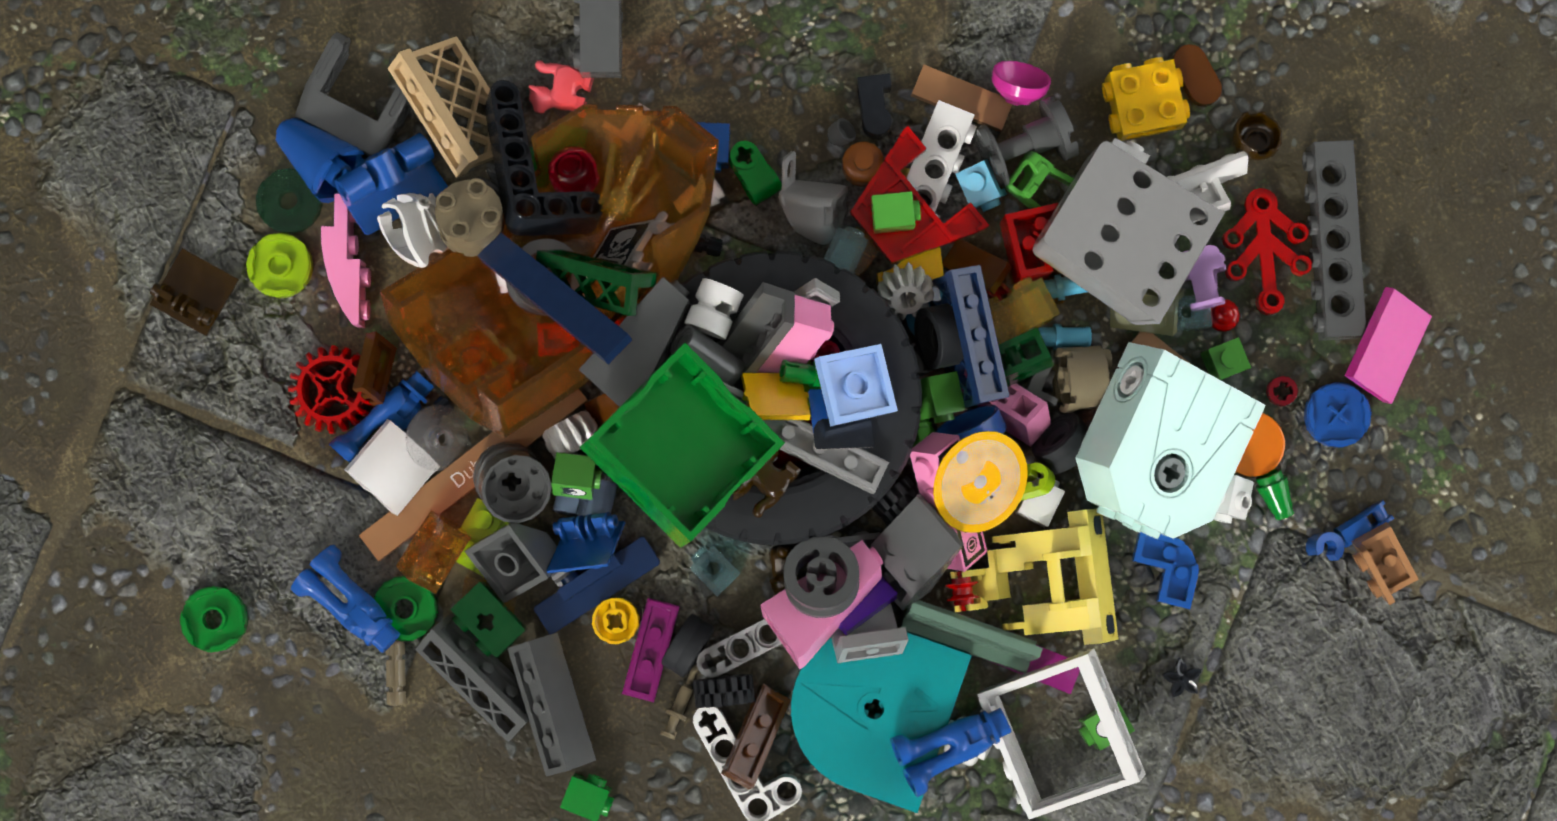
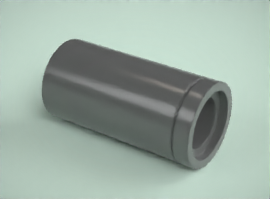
M684 326L673 338L670 346L671 354L686 343L721 378L722 382L733 386L741 377L744 370L743 360L693 326Z

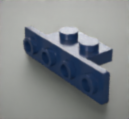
M640 537L616 554L613 553L607 567L599 569L590 568L581 575L576 570L563 578L561 582L564 586L558 589V592L536 605L534 611L548 633L554 634L658 566L660 560L646 538Z

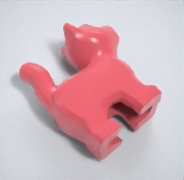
M538 60L535 63V68L540 73L553 74L554 80L551 90L545 86H528L530 90L529 101L533 106L534 112L543 114L548 109L556 108L564 111H573L578 116L583 117L587 104L585 102L586 98L577 96L576 93L580 89L590 92L594 78H582L580 71L569 65L544 63Z

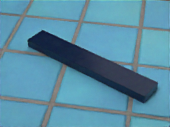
M500 233L477 255L485 265L606 364L609 365L632 341L627 332L503 233Z

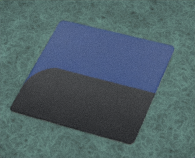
M810 389L808 391L815 449L874 447L871 418L830 427L822 390Z

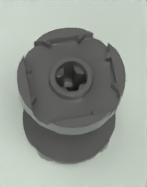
M1054 95L1040 100L1039 108L1042 118L1023 125V133L997 143L986 125L983 124L980 128L976 129L980 140L976 142L977 149L983 160L988 158L999 187L1009 185V175L1005 161L1029 151L1041 154L1053 148L1064 161L1079 155L1077 141L1072 143L1070 141V133L1074 131L1072 123L1059 99L1055 101Z

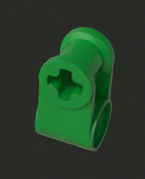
M740 141L732 147L729 157L730 167L755 206L782 190V183L777 174L767 164L758 148L752 142ZM739 152H742L744 155L751 154L749 164H746L744 161H737Z

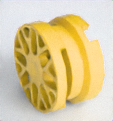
M610 598L603 601L596 607L592 616V626L595 634L609 644H620L630 640L639 628L640 616L637 608L624 598Z

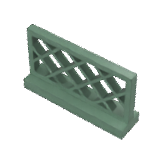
M921 600L912 603L906 609L900 628L905 627L908 633L1024 674L1027 673L1030 662L1040 658L1043 649L1036 646L1037 641Z

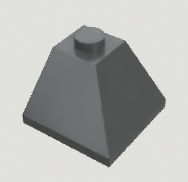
M510 522L468 547L464 552L502 602L505 603L548 579L553 574L547 573V568L557 546L546 532Z

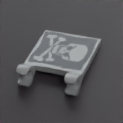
M662 211L653 220L611 228L593 257L650 271L653 263L641 261L644 257L642 252L653 233L665 237L671 236L677 224L665 222L668 214Z

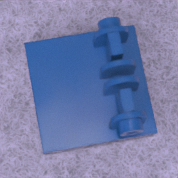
M610 512L587 514L585 517L579 515L576 519L575 517L559 518L558 522L553 523V531L555 535H560L561 539L547 568V573L607 567L626 524L625 521H618L617 515H612Z

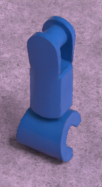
M1380 500L1333 529V532L1313 534L1307 540L1306 552L1308 556L1319 555L1324 551V544L1326 543L1328 545L1327 558L1329 561H1338L1344 553V547L1347 548L1352 545L1351 541L1385 522L1389 523L1394 517L1392 514L1388 515L1383 507L1385 504L1384 500ZM1371 513L1377 521L1372 525L1367 518Z

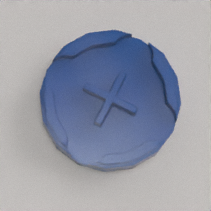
M1334 382L1319 387L1310 395L1305 404L1303 418L1308 432L1316 441L1328 447L1341 448L1355 444L1367 432L1371 423L1372 412L1368 399L1359 390L1355 389L1356 387L1347 383Z

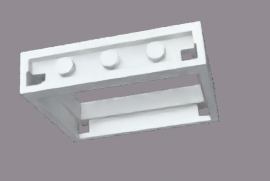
M1094 648L987 687L978 694L982 707L980 713L982 711L990 713L1001 708L1010 725L1012 733L1001 737L1000 743L993 745L996 749H1000L1005 760L1003 762L1004 772L1010 781L1013 780L1017 790V804H1021L1028 819L1138 783L1146 774ZM1079 667L1121 772L1041 799L999 695Z

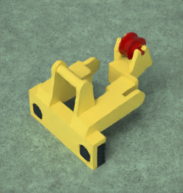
M1097 509L1067 512L1069 528L993 536L992 543L1005 544L1015 541L1016 547L987 550L989 568L966 570L965 572H950L951 584H946L945 587L952 589L953 596L948 598L947 601H954L955 612L988 608L987 601L1011 598L1008 572L1034 569L1033 562L1047 561L1051 602L1022 606L1024 621L1002 624L1003 630L1024 629V635L1082 630L1084 645L1119 640L1103 515L1097 513ZM1075 557L1080 599L1065 601L1060 559Z

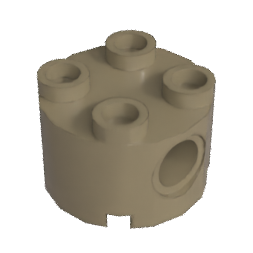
M474 178L455 182L437 195L435 200V217L441 240L451 251L464 253V256H477L500 233L504 232L505 223L500 198L483 180Z
M1099 345L1058 347L1054 357H1059V364H1054L1055 366L1052 367V370L1056 371L1052 380L1054 397L1059 399L1058 402L1063 403V405H1060V412L1070 413L1079 410H1097L1110 383L1111 351L1109 349H1102Z

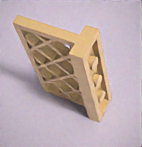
M455 36L413 52L410 48L400 51L388 67V70L455 177L465 175L471 168L493 160L489 132L486 137L472 131L474 121L487 126L486 116L477 113L476 110L478 102L483 105L486 104L490 88L458 37ZM452 48L459 59L458 64L442 58L443 51ZM424 59L433 63V72L429 73L423 70L418 60ZM443 67L454 72V82L439 77V68ZM461 75L473 81L476 86L475 91L459 85ZM436 85L451 91L449 101L440 97L435 89ZM457 94L472 100L471 109L455 104ZM453 112L468 118L466 128L457 124L452 116ZM470 139L486 145L483 154L477 156L469 143Z

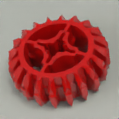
M331 345L328 355L325 348L318 347V358L308 352L305 355L309 362L308 365L300 361L296 363L297 368L301 369L302 372L300 375L296 373H291L290 375L291 379L298 382L297 386H288L289 392L297 393V396L291 398L289 402L293 406L301 404L295 411V415L302 417L307 414L304 419L306 426H311L316 422V431L322 432L327 425L328 433L336 434L337 426L339 425L341 431L346 433L349 431L348 421L356 426L360 422L357 417L359 414L363 417L369 414L364 409L365 405L373 406L369 403L370 398L364 399L361 397L362 392L357 393L356 399L348 392V385L352 380L350 376L352 373L356 376L361 354L356 353L351 357V349L344 347L339 355L338 347ZM330 364L345 365L341 371L337 370L330 377H325L318 372L321 368ZM311 380L318 388L314 407L309 397ZM322 381L336 385L338 393L344 398L330 394L331 391L328 389V386ZM337 402L349 408L336 416L322 415L325 408L329 409Z

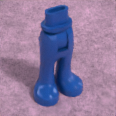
M416 371L407 381L402 379L398 386L386 392L384 404L376 405L354 428L346 434L336 436L329 445L350 463L366 445V443H363L379 426L384 424L387 419L404 431L419 414L422 408L419 401L426 404L428 401L425 397L432 391L434 386Z
M334 544L330 545L310 562V566L313 569H305L297 576L291 586V591L299 597H312L325 607L348 631L364 640L367 646L373 644L381 653H384L398 639L400 633L391 625L393 620L386 618L387 615L381 606L342 570L339 565L342 552ZM317 573L333 584L347 598L348 602L344 603L334 595L325 583L320 580Z
M999 708L990 713L982 711L980 715L976 714L958 719L917 739L909 740L903 735H896L890 738V743L901 767L941 746L950 745V749L946 752L903 769L908 785L914 795L919 797L928 791V783L931 778L953 766L977 757L988 750L993 744L1000 743V738L1012 733L1002 709Z

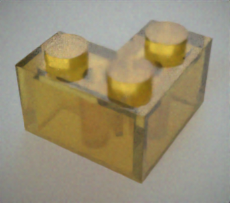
M1028 277L1014 284L1013 288L1009 290L1010 295L1007 298L999 301L996 296L988 300L998 345L1036 327L1040 328L1052 322L1060 314L1042 278L1033 282L1031 277Z

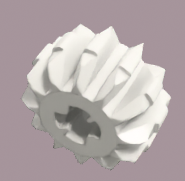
M909 262L904 269H900L895 264L893 273H883V281L878 282L877 286L878 294L891 307L890 310L894 315L898 313L902 320H904L907 314H912L916 318L918 310L929 307L928 302L933 301L932 279L929 275H925V271L921 266L913 270Z
M581 411L545 430L542 436L548 452L555 459L556 452L573 454L581 450L580 446L598 429V425L594 418L592 419L589 412Z

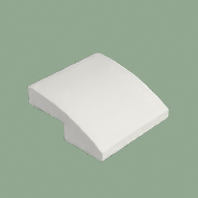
M387 419L344 470L363 489L372 493L391 513L398 516L440 465L404 431Z

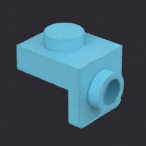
M983 160L955 174L968 204L971 202L975 208L981 207L983 212L1000 205L999 198L1007 195L1005 188L1000 189L988 160Z

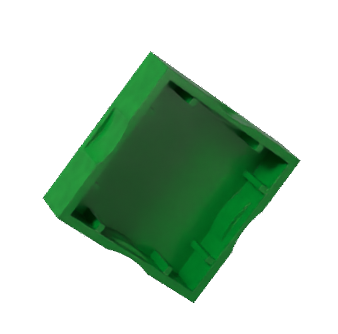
M684 343L580 448L681 548L690 543L725 507L730 496L740 485L751 479L785 442L750 407L733 396L721 378Z

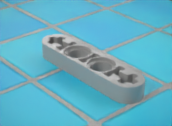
M763 619L704 649L697 657V667L705 677H718L782 643L778 638L773 643L763 639L761 634L762 628L768 624ZM743 639L748 643L749 653L747 656L740 657L734 652L733 645L735 640ZM726 653L728 659L719 662L716 668L714 666L708 667L707 661L710 660V656L713 658Z

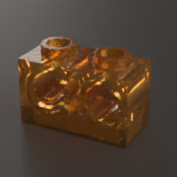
M431 510L396 567L409 581L437 593L471 539V536L456 522Z

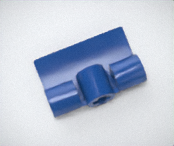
M421 133L414 135L391 149L386 148L374 153L364 160L363 165L334 181L342 200L365 235H370L380 229L377 220L378 215L390 211L392 222L400 218L396 209H383V203L393 198L397 200V195L407 193L422 194L427 198L432 193L436 197L448 187L431 160L434 159V152L428 140Z

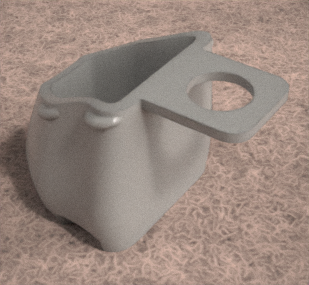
M790 151L784 156L782 162V190L778 196L779 202L787 220L796 233L821 245L829 244L842 230L845 222L848 186L795 180L796 152ZM790 162V174L789 177H787V170Z

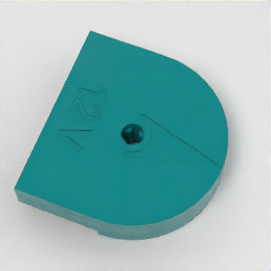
M907 632L909 640L903 654L837 663L830 637L806 666L799 670L794 682L791 697V717L799 746L810 763L834 783L918 813L924 794L919 797L914 795L904 777L903 769L937 756L940 747L901 767L893 752L890 738L896 735H903L909 740L917 739L948 725L972 655ZM873 699H877L878 705L882 708L881 712H875L873 716H868V710L864 708L866 702L872 703Z

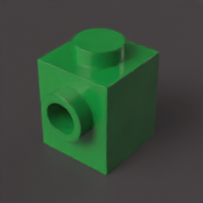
M575 773L570 780L560 808L591 821H598L601 815L608 816L615 798L609 796L612 788L606 786V779L591 773L587 777Z

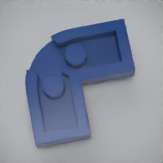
M1138 532L1131 561L1163 569L1156 601L1191 609L1199 574V565L1196 563L1190 548L1184 541L1178 538H1170L1160 534L1159 538L1155 539L1142 532Z

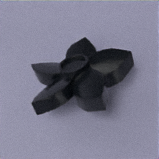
M1178 658L1175 667L1176 672L1167 671L1162 674L1167 681L1173 683L1171 686L1172 697L1181 695L1184 689L1190 693L1198 694L1197 685L1192 680L1199 676L1202 669L1190 668L1187 670L1186 663L1181 658Z

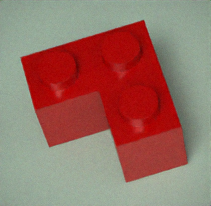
M1059 203L1005 214L999 223L1009 264L1012 266L1011 272L1015 286L1047 279L1053 272V268L1034 255L1033 245Z

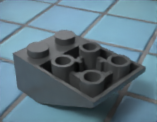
M919 494L869 546V549L874 547L883 560L881 565L882 577L898 593L897 599L894 601L903 611L912 603H915L931 592L964 546V543L959 539L957 533L937 514L934 506Z

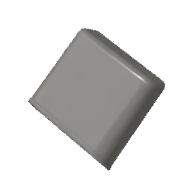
M1105 141L1084 161L1035 241L1033 253L1125 317L1130 323L1135 325L1160 324L1225 212L1114 144ZM1206 219L1203 225H1196L1193 221ZM1180 235L1186 236L1190 241V249L1187 252H1180L1174 246ZM1164 262L1170 263L1174 268L1172 279H1164L1158 273ZM1148 289L1154 290L1158 295V303L1154 307H1149L1142 301Z

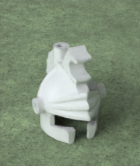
M432 193L429 194L428 198L422 194L397 195V200L393 198L383 203L382 208L396 209L399 213L402 228L393 229L392 214L390 211H387L377 217L380 229L391 248L400 258L414 266L425 268L428 265L431 253L443 254L446 251H451L440 237L435 217L436 198Z

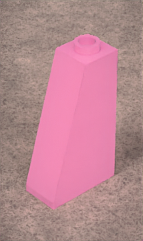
M863 540L850 547L859 565V590L854 602L844 612L828 618H815L805 615L791 604L785 589L761 604L764 619L799 669L806 666L840 627V623L859 605L882 578L881 565L883 560L874 547L869 549ZM835 562L837 582L833 593L840 590L847 578L843 568ZM820 573L817 580L823 581L826 574ZM806 576L797 581L801 588L806 592H810L807 588Z

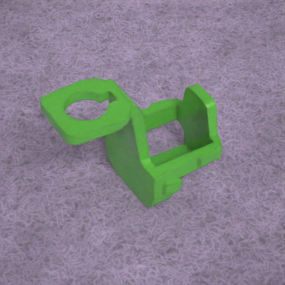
M1029 151L1024 154L1018 166L1009 177V185L1006 186V189L1013 197L1029 209L1041 207L1031 197L1047 175L1067 186H1070L1074 178L1054 168V165L1040 154ZM1023 170L1024 177L1019 185L1015 187L1012 184Z

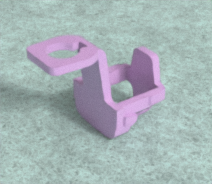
M1214 245L1205 246L1185 280L1192 281L1196 303L1190 304L1191 311H1200L1225 304V299L1219 297L1217 273L1227 270L1224 264L1226 259Z

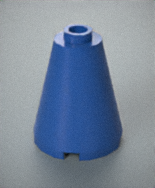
M299 118L286 119L277 127V144L314 197L320 202H334V194H338L334 181L364 164V159L362 158L364 153L358 147Z

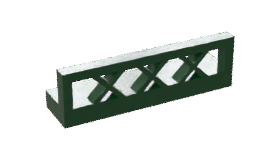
M564 249L537 250L536 261L546 269L550 267L553 274L570 288L571 286L567 279L574 273L580 285L575 292L597 308L634 316L636 315L638 288L654 287L656 285L657 273ZM596 280H598L604 291L598 298L591 287ZM620 286L626 287L624 305L620 303L615 294V291Z

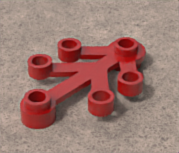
M1258 188L1251 191L1245 199L1246 213L1233 228L1227 230L1222 236L1223 245L1228 249H1235L1243 243V234L1256 221L1257 236L1236 261L1226 266L1225 275L1231 281L1241 280L1247 273V267L1259 254L1263 291L1257 295L1255 303L1259 312L1264 315H1273L1284 306V296L1277 290L1273 253L1290 266L1291 272L1296 276L1307 274L1312 268V262L1305 255L1298 256L1271 233L1270 221L1286 232L1287 239L1293 244L1305 241L1309 231L1306 225L1294 223L1277 209L1278 201L1272 191ZM1258 199H1264L1267 202L1266 209H1260L1257 206ZM1294 228H1299L1302 231L1301 239L1293 236L1292 231ZM1233 233L1238 237L1237 244L1229 243L1227 239L1228 234ZM1297 260H1302L1305 263V271H1299L1296 268ZM1233 265L1241 269L1239 277L1232 275L1231 267ZM1268 295H1273L1277 299L1275 306H1270L1267 303Z

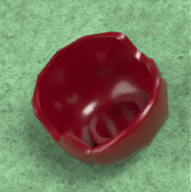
M580 146L564 147L553 154L548 164V177L556 192H593L599 183L600 176L594 157Z

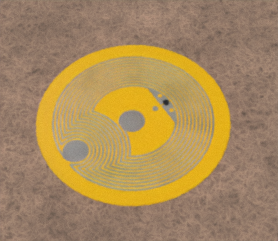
M992 431L972 434L955 444L941 461L934 480V501L944 521L957 530L975 533L989 530L1006 520L1020 503L1027 484V463L1021 448L1010 437Z

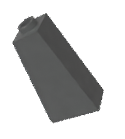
M663 277L637 305L636 315L627 316L619 325L620 328L630 335L632 341L609 365L593 353L579 370L620 407L665 362L670 352L672 340L681 329L692 304L686 298L690 292L676 279L670 284Z

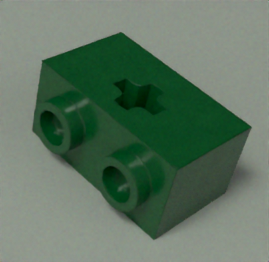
M1037 327L998 345L1007 387L1055 366Z
M483 581L478 582L450 609L455 614L452 618L455 624L463 632L466 633L470 630L478 638L475 644L487 657L491 654L496 658L500 657L507 648L528 630ZM482 614L485 616L492 614L494 616L492 620L493 629L489 627L481 628L480 625L483 620L480 616Z

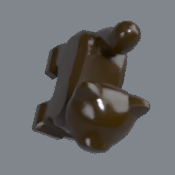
M778 451L751 479L742 483L733 493V500H737L747 494L752 485H755L765 497L754 505L753 515L757 518L762 517L765 510L773 507L784 496L788 485L800 473V469L791 461H787L781 469L776 468L773 463L778 458Z
M778 545L769 550V559L773 573L770 583L775 594L785 589L783 570L786 558L794 548L792 545ZM799 574L797 575V581L801 579Z

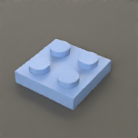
M881 344L820 356L814 359L830 427L898 411Z

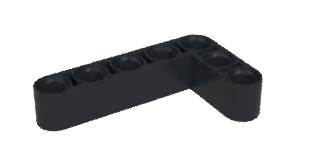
M499 80L493 83L485 104V115L507 229L518 236L588 234L595 231L605 211L604 199L599 194L590 191L538 193L518 87L507 80Z

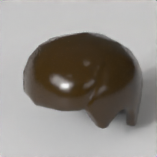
M1246 111L1233 127L1232 142L1238 153L1242 151L1247 153L1248 159L1264 160L1273 157L1282 145V130L1277 121L1266 115L1264 111L1249 114V111Z

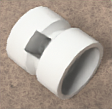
M702 278L695 295L699 302L698 304L691 305L684 323L693 326L704 334L726 340L733 323L730 319V314L737 313L744 294L717 281Z

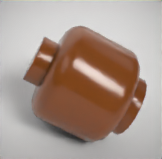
M867 141L856 142L849 146L842 159V172L846 180L853 185L866 187L883 163L884 155L880 148Z

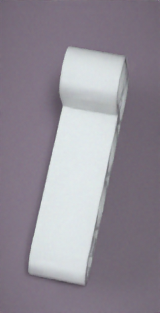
M719 707L698 708L693 716L694 727L721 774L728 757H722L716 752V744L724 739L731 741L734 745L737 737ZM707 711L709 715L715 713L717 718L714 720V725L717 731L724 727L726 732L717 734L710 741L707 736L712 735L713 731L708 724L702 725L700 723L703 718L702 712ZM792 774L779 775L765 784L758 777L752 789L738 786L733 780L722 775L748 821H768L794 806L801 798L802 788L800 781ZM785 781L793 783L796 787L795 795L788 799L780 797L777 792L778 786ZM755 798L764 800L767 804L766 812L761 815L752 814L748 808L749 802Z

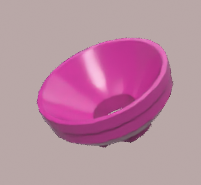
M1002 61L994 65L991 79L993 85L1000 93V96L1012 105H1030L1031 102L1044 97L1050 88L1051 78L1049 75L1031 64L1018 61Z

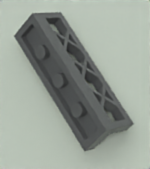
M763 282L733 321L726 340L720 339L718 341L719 345L743 360V373H757L794 326L795 292ZM740 377L732 387L743 391L742 379Z
M450 613L430 630L415 650L507 742H510L529 722L516 676L493 654L487 657L476 646L475 642L478 639L469 630L466 633L463 632L452 620L454 615ZM433 642L441 650L442 656H438L428 645ZM454 667L459 668L464 673L465 679H461L456 674ZM478 691H482L488 697L489 703L484 702L479 697ZM501 714L506 715L515 724L512 729L502 720Z

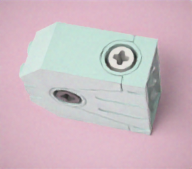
M1128 342L1117 366L1119 369L1116 368L1075 458L1086 499L1099 506L1096 511L1097 513L1112 520L1116 519L1122 522L1123 526L1139 533L1142 532L1155 539H1158L1160 534L1176 538L1213 521L1254 432L1252 429L1255 430L1266 405L1164 349Z

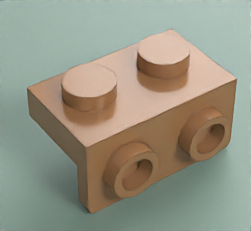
M1387 522L1351 541L1357 551L1352 556L1362 572L1367 570L1371 579L1366 582L1376 599L1382 596L1391 605L1395 602L1391 594L1419 580L1393 529Z

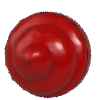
M1225 299V304L1208 308L1206 312L1208 324L1219 332L1230 331L1238 324L1240 318L1238 307Z

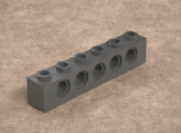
M1354 140L1313 142L1306 148V152L1302 156L1303 170L1308 171V184L1305 185L1304 197L1305 202L1310 203V216L1307 217L1306 227L1308 228L1309 236H1312L1313 247L1310 248L1308 257L1312 262L1315 281L1311 282L1312 300H1316L1317 313L1313 315V329L1315 333H1318L1319 341L1359 339L1363 337L1366 330ZM1323 169L1330 170L1334 174V184L1327 183L1323 179ZM1325 201L1332 202L1336 206V216L1327 214L1324 208ZM1328 233L1334 234L1338 238L1339 246L1337 249L1328 245L1326 240ZM1331 265L1336 266L1340 270V281H1335L1329 276V267ZM1332 298H1337L1342 302L1343 311L1341 314L1332 310Z

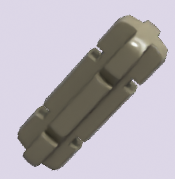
M395 641L386 650V655H389V660H386V687H389V691L386 694L387 704L390 706H401L406 703V691H403V686H406L405 659H402V655L405 654L404 641Z

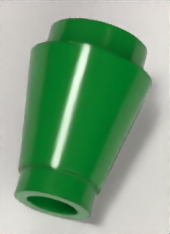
M1274 469L1265 475L1257 476L1256 481L1258 485L1256 489L1274 515L1275 520H1282L1292 516L1294 510L1292 508L1287 475H1283L1281 469Z

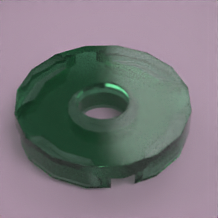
M295 169L277 170L270 174L271 176L265 181L263 180L258 187L255 200L258 214L269 227L277 232L294 234L308 229L318 219L323 202L314 197ZM287 193H294L297 196L295 207L289 210L283 209L281 206L282 197Z

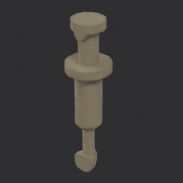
M697 664L690 670L691 672L686 684L681 685L672 709H666L665 713L670 715L665 730L660 731V735L675 740L677 735L675 729L679 720L686 721L687 717L683 716L693 692L691 685L696 673L699 674L700 672Z

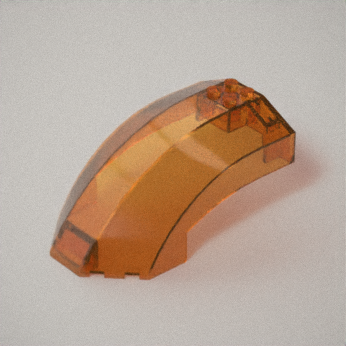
M584 104L535 133L531 140L537 167L535 178L538 193L556 192L548 177V164L553 154L566 146H580L586 149L587 152H590L596 161L600 180L593 192L599 194L604 199L605 211L596 230L588 234L518 236L511 233L506 225L504 226L503 234L520 248L534 240L553 239L566 244L576 253L593 257L611 228L653 220L659 212L664 211L668 214L665 222L673 225L659 234H652L642 251L644 257L641 261L653 263L650 271L657 273L656 284L663 277L670 284L674 279L677 280L700 238L710 213L719 140L677 106H663L662 111L644 110L643 105H617L616 110H598L597 105ZM447 249L429 261L425 268H417L380 291L390 326L432 382L471 420L504 438L561 402L590 380L579 369L591 357L593 352L548 315L541 316L528 313L515 304L509 293H500L495 272L485 265L478 256H464V253L457 251L455 253ZM598 280L591 285L598 298L604 292ZM620 286L615 291L622 305L625 303L626 287ZM653 287L638 288L637 305ZM597 308L618 326L627 317V315Z

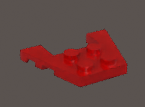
M909 126L904 128L878 171L850 211L852 217L891 265L979 233L989 227V224L971 202L943 223L901 171L927 149ZM912 191L913 201L919 200L921 220L915 221L914 230L874 234L871 210L872 195Z

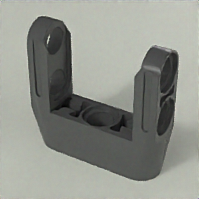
M336 32L329 40L305 84L295 117L358 147L365 155L371 156L378 151L386 149L391 144L412 107L398 84L378 121L329 97L328 94L349 57L351 43L349 37Z

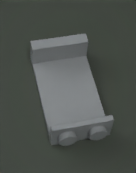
M862 531L852 536L837 537L831 535L826 537L837 539L849 548L863 540L869 548L880 535V532L869 533ZM891 603L846 636L838 628L831 636L837 663L903 654L909 640L906 628H897Z

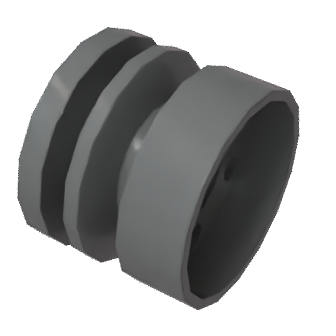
M502 442L492 445L481 453L474 465L473 482L476 492L490 513L504 522L521 523L531 520L543 511L550 499L552 485L548 472L533 452L520 443ZM512 472L514 476L510 477L509 483H505L504 480L508 478V473Z

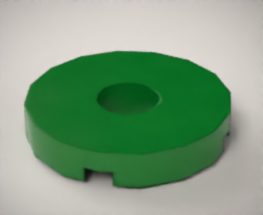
M413 576L395 577L384 582L377 591L376 596H374V600L387 615L386 618L393 620L391 625L400 633L396 641H414L426 635L435 625L439 613L438 599L433 589L421 579ZM403 599L411 601L414 607L412 615L408 618H402L397 613V604Z
M218 586L202 588L190 595L185 602L183 611H181V631L188 643L200 650L211 653L228 650L237 644L245 634L249 620L246 605L240 596L228 588ZM211 610H217L222 616V623L216 629L209 627L206 623V616Z

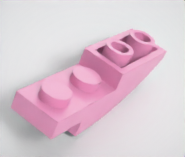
M334 194V226H321L324 264L328 280L342 311L352 325L357 328H365V320H369L371 314L370 301L366 300V288H369L371 285L370 268H366V263L362 260L353 259V255H357L359 249L358 237L354 235V223L357 222L340 194Z

